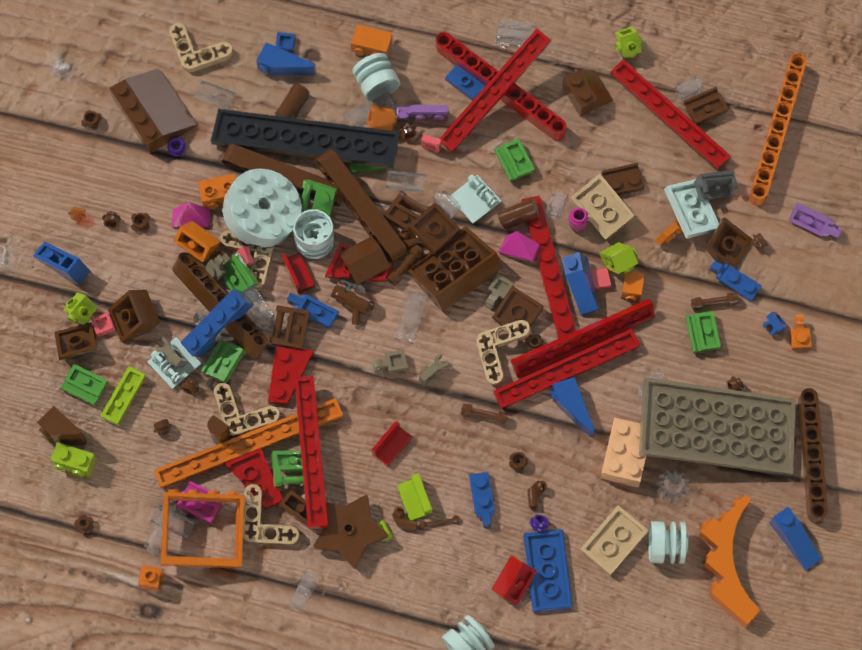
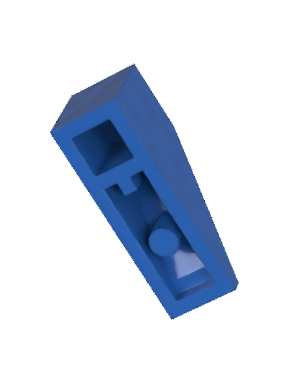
M267 42L256 59L257 68L264 74L315 75L316 73L315 63Z
M45 241L33 255L37 260L77 285H80L91 272L78 257Z
M580 252L562 257L565 274L580 314L583 316L598 311L599 305L588 257Z
M575 377L554 383L552 391H550L552 401L556 402L558 408L589 437L593 436L594 427Z
M789 507L772 517L769 524L805 571L821 560L801 522Z

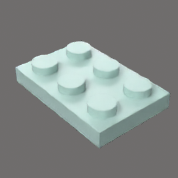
M695 180L669 185L664 189L686 239L715 232L719 225L709 200H699L694 186Z

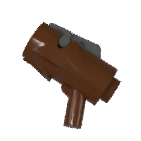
M339 280L331 294V297L343 306H349V309L353 312L352 325H359L360 313L364 315L367 312L370 313L375 305L373 297L366 294L364 287L345 280Z

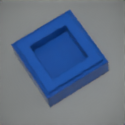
M277 32L275 46L293 53L296 35Z

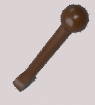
M455 515L451 519L430 522L421 521L419 526L425 528L430 525L450 522L458 524L460 517Z

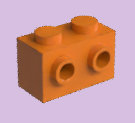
M357 24L351 42L352 52L360 56H370L377 53H384L388 56L393 42V34Z
M235 174L198 181L203 207L214 209L219 205H223L225 194L236 179Z
M193 221L180 226L173 241L201 262L211 259L216 254L215 250H218L221 244L219 239Z

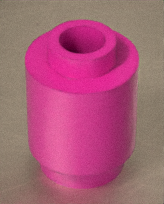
M574 208L569 215V227L576 232L583 231L587 227L588 213L583 208Z

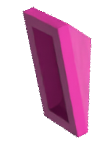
M190 202L176 207L172 213V228H180V226L190 221L195 222L202 228H210L211 211Z
M516 231L505 236L499 254L534 262L540 244Z

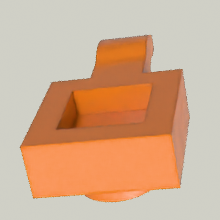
M676 219L654 240L659 246L665 241L667 243L672 241L676 237L675 234L683 233L682 229L678 226V220Z
M795 315V329H790L791 350L811 349L810 328H804V315Z

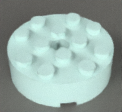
M253 169L242 173L235 179L225 194L222 212L227 227L239 240L248 245L254 244L260 247H271L284 241L293 231V223L296 217L301 214L302 207L296 188L286 177L268 169Z

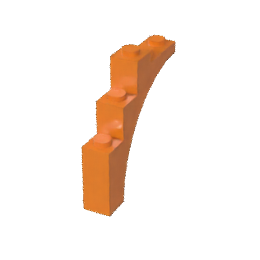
M746 494L742 498L738 496L731 504L733 508L729 512L724 511L718 520L714 517L710 521L706 519L699 527L701 531L698 535L715 550V552L711 550L704 557L706 560L704 567L720 580V582L716 580L709 588L711 590L709 597L744 628L760 612V609L749 598L742 587L733 559V537L736 525L741 514L751 501V498Z

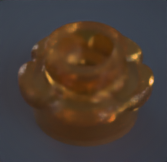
M71 207L68 215L71 216V220L81 222L82 219L86 218V210L80 207Z

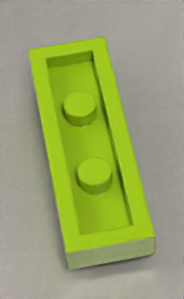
M128 366L100 415L101 418L119 426L147 377L146 374Z

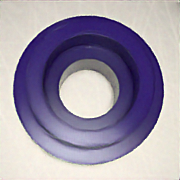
M173 138L169 141L167 149L172 156H180L185 152L186 145L182 139ZM175 146L180 147L178 150H174Z
M536 514L530 519L529 523L534 531L546 532L548 530L549 520L545 516Z

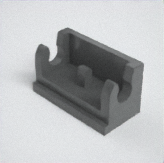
M734 170L700 174L694 181L699 200L733 197V189H738Z

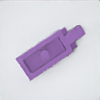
M411 105V107H397V120L407 121L409 118H415L416 120H425L426 118L443 120L448 118V106Z
M798 202L789 218V221L822 237L823 235L828 237L830 234L838 238L843 229L834 224L835 221L832 218Z

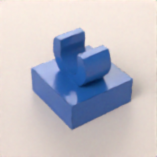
M771 312L767 316L769 321L763 324V327H768L770 324L773 326V330L769 333L770 335L784 332L789 328L778 312Z

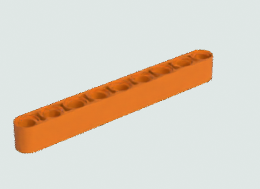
M801 53L793 54L787 66L749 195L750 202L755 206L764 204L770 189L806 66V57ZM788 79H794L796 82H791ZM779 111H784L786 114H780ZM774 127H779V128H781L782 130H781V131H777V130L774 129ZM774 143L777 147H772L769 144ZM764 160H771L772 163L768 164ZM759 176H765L768 180H762ZM756 192H759V193H761L763 196H762V197H758V196L755 195V193H756Z

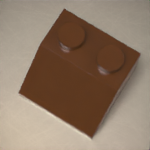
M578 70L563 78L562 88L580 117L613 101L595 70Z
M129 290L108 309L121 342H126L146 334L160 323L147 290Z
M55 406L37 422L40 426L39 432L50 444L52 442L55 444L59 442L69 446L85 445L87 443L82 431Z

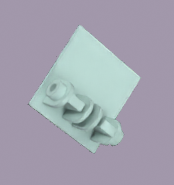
M472 174L468 177V182L451 194L449 198L474 224L502 201L478 175L474 176Z
M177 337L171 341V344L187 359L188 363L184 367L171 365L167 361L168 356L164 352H157L156 350L151 353L150 356L152 358L147 361L172 389L201 365V362L185 349Z

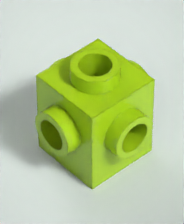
M633 27L615 32L617 40L615 48L622 56L632 58L642 52V38Z
M77 293L68 300L63 311L68 314L67 319L72 323L84 325L91 320L93 313L98 307L86 295Z

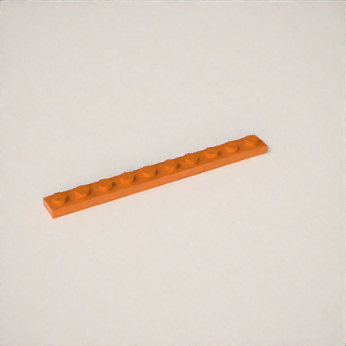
M336 398L317 405L319 427L343 418V413ZM296 413L154 469L160 488L164 489L222 466L226 462L259 448L265 449L299 435L298 414Z

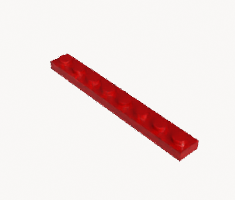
M536 28L439 138L441 143L453 153L551 43V40Z
M624 59L611 70L610 74L717 171L731 158L730 154Z
M539 195L521 199V202L531 198L536 200L540 217L527 221V226L531 239L540 244L536 259L557 338L559 339L575 332L576 328Z
M650 299L644 300L511 359L516 377L520 378L655 318L652 301Z
M633 329L627 330L493 391V394L501 410L551 388L554 383L576 377L640 348V343Z
M314 376L294 378L308 529L328 527Z

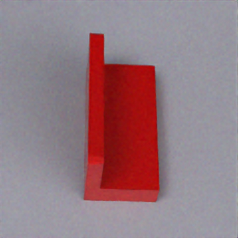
M300 252L286 257L285 253L281 255L283 264L297 294L315 287Z
M396 420L372 448V456L388 467L412 439V436L402 429L400 423Z
M511 555L494 583L492 590L504 599L518 605L537 570Z

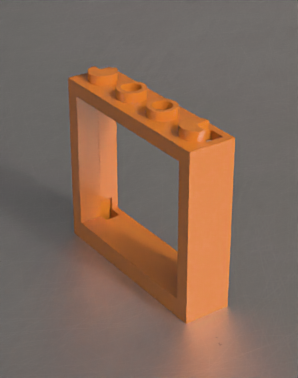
M168 489V492H164L160 566L240 569L242 567L244 495H239V492L234 491L220 494V491L215 490L208 491V494L200 493V490H188V493H180V489ZM169 501L236 503L234 558L167 556Z

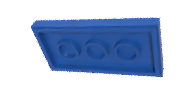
M563 529L523 533L527 565L537 570L529 584L532 612L572 609Z

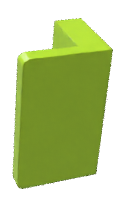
M419 473L411 475V480L397 485L409 520L413 521L432 514V508Z

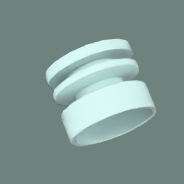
M384 53L365 57L352 70L357 83L361 85V91L365 99L368 101L381 100L394 93L400 86V80L392 69L388 56Z
M307 210L296 217L293 223V233L297 251L303 257L309 259H319L330 253L334 246L333 223L330 217L320 210Z
M650 521L649 562L663 563L665 554H668L671 564H674L676 555L678 556V563L684 564L688 552V533L685 522H679L678 531H676L675 522H671L670 529L666 530L664 521Z
M469 615L463 618L466 625L460 621L457 623L460 633L450 629L441 637L448 650H485L484 646L488 650H492L495 647L484 627Z

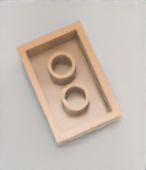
M614 417L600 479L639 487L646 456L639 455L640 423Z

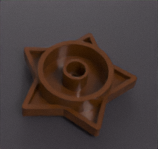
M364 495L346 506L326 502L328 527L323 528L313 547L315 550L338 552L352 568L356 569L365 549L388 538V534L371 519L368 495ZM352 527V530L350 532H346V528Z

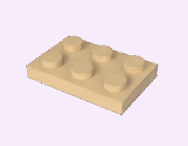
M601 174L597 175L571 197L579 208L587 211L589 221L606 241L635 218V215Z
M618 505L580 548V551L611 576L649 530Z

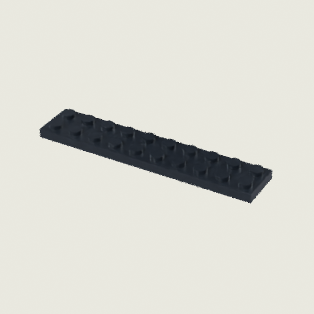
M218 109L211 144L226 147L229 144H234L249 150L318 158L332 149L342 162L394 168L400 132Z

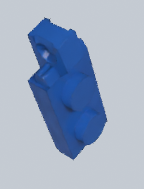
M714 261L710 267V271L717 275L716 278L719 280V283L749 302L753 300L762 286L726 263L723 266L719 262Z
M290 293L287 297V303L294 306L293 308L310 311L309 319L328 329H331L339 315L338 310L307 294H301L298 297Z
M489 473L469 474L475 514L477 518H482L483 527H490V516L494 515L495 509Z

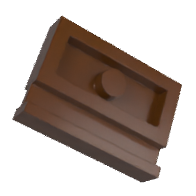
M717 87L683 101L687 113L696 125L722 115L729 110Z
M638 162L601 171L602 177L618 196L644 190L645 188Z

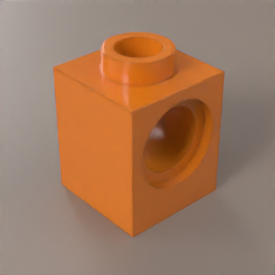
M371 105L367 119L369 127L392 131L393 126L397 122L396 113L390 108Z
M631 271L625 273L622 299L628 302L640 301L645 274Z
M142 565L138 582L140 588L161 592L165 575L163 569Z

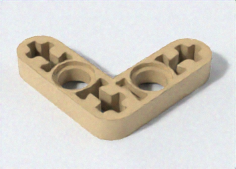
M175 23L170 27L171 39L182 68L186 72H195L227 61L233 55L232 46L228 42H220L194 51L185 26L181 23ZM176 30L180 31L182 39L179 40ZM182 44H187L189 49L187 51H180L179 47ZM225 48V50L227 51V53L224 54V53L222 52V49ZM208 53L212 55V58L209 61H204L202 59V56L204 54ZM191 60L192 66H189L187 61Z
M230 230L224 231L221 234V245L225 249L238 251L243 247L242 241L237 240V237ZM231 236L233 241L226 243L225 239ZM252 244L248 247L250 253L254 254V263L251 265L250 270L256 279L257 273L260 274V282L252 290L260 291L266 285L274 246L263 250L258 245L257 249H255L256 245ZM259 260H264L267 264L264 268H258L256 263Z
M518 320L484 331L477 336L476 341L486 379L491 385L499 386L505 380L497 348L528 338L531 334V327L528 322ZM522 325L526 328L523 334L518 331ZM511 328H513L514 331H517L514 332V334L516 335L515 337H513V333L510 330ZM502 331L509 332L506 340L499 339V334ZM485 337L490 339L488 341V346L490 349L488 350L486 349L484 343H481L484 341ZM489 354H494L496 357L495 361L491 364L486 363V357ZM491 368H495V372L500 375L496 381L491 378L494 376Z
M219 383L214 388V395L223 422L228 425L229 429L232 428V424L239 426L236 432L230 429L232 437H238L280 420L279 410L274 406H268L239 416L230 386L226 383ZM220 389L227 391L225 394L228 401H223L222 395L219 394ZM226 406H232L234 408L232 414L226 415L223 413V409ZM269 412L276 414L273 420L267 417ZM262 414L265 423H262L259 415ZM256 417L258 419L257 425L249 426L247 424L248 419ZM242 420H244V425L246 429H243V426H240L242 425Z
M257 484L247 486L244 490L243 538L249 542L295 543L300 537L297 527L292 525L261 524L262 489ZM252 488H255V491L259 493L254 497V502L258 501V505H247V501L251 502L252 496L248 494V491H251ZM254 507L257 509L258 515L256 518L248 517V508ZM246 521L258 522L257 525L253 524V531H256L257 534L253 535L252 538H250L249 534H246V531L250 529V524H246ZM268 528L275 529L276 537L274 539L266 537L265 532ZM279 528H283L282 533H288L289 529H292L296 536L292 540H289L288 536H282V540H279Z

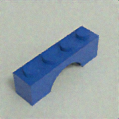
M233 289L180 343L193 357L202 358L214 346V340L221 330L234 320L241 318L254 304L243 291Z

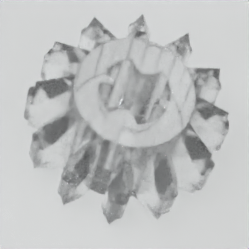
M674 469L673 474L666 470V476L661 474L659 476L661 481H657L656 486L660 487L657 491L658 494L664 493L662 499L665 500L669 497L670 503H673L674 498L677 502H681V497L686 498L688 495L686 491L690 490V486L686 485L689 483V479H683L684 472L677 475V469ZM672 483L674 486L677 485V488L674 489V487L669 486Z

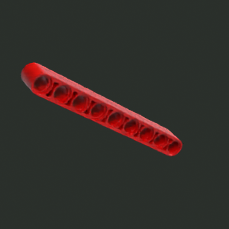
M441 32L437 34L435 39L436 51L453 65L461 67L486 86L498 73L497 69L449 33ZM441 42H446V43H448V44H446V45H441L440 43H441ZM459 52L461 55L456 56L454 53ZM469 63H474V64H476V65H475V66H469L468 64H469ZM483 74H489L490 76H489V77H484V76H482V75H483ZM514 83L500 99L551 139L559 141L565 137L566 122ZM517 95L518 98L513 99L510 96ZM526 106H532L533 108L529 110V109H526L525 107H526ZM543 116L546 117L547 120H541L539 118ZM559 127V128H561L562 130H561V131H555L554 128Z

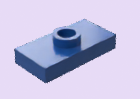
M458 65L445 77L448 83L472 101L485 87V85Z

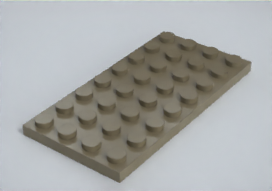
M645 377L643 380L639 455L791 476L793 474L796 399Z

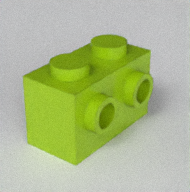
M619 242L599 252L605 267L617 274L629 272L634 269L633 266L639 264L636 259L638 257L636 250Z
M57 442L50 461L57 470L64 472L67 470L76 476L91 478L97 458L93 453Z

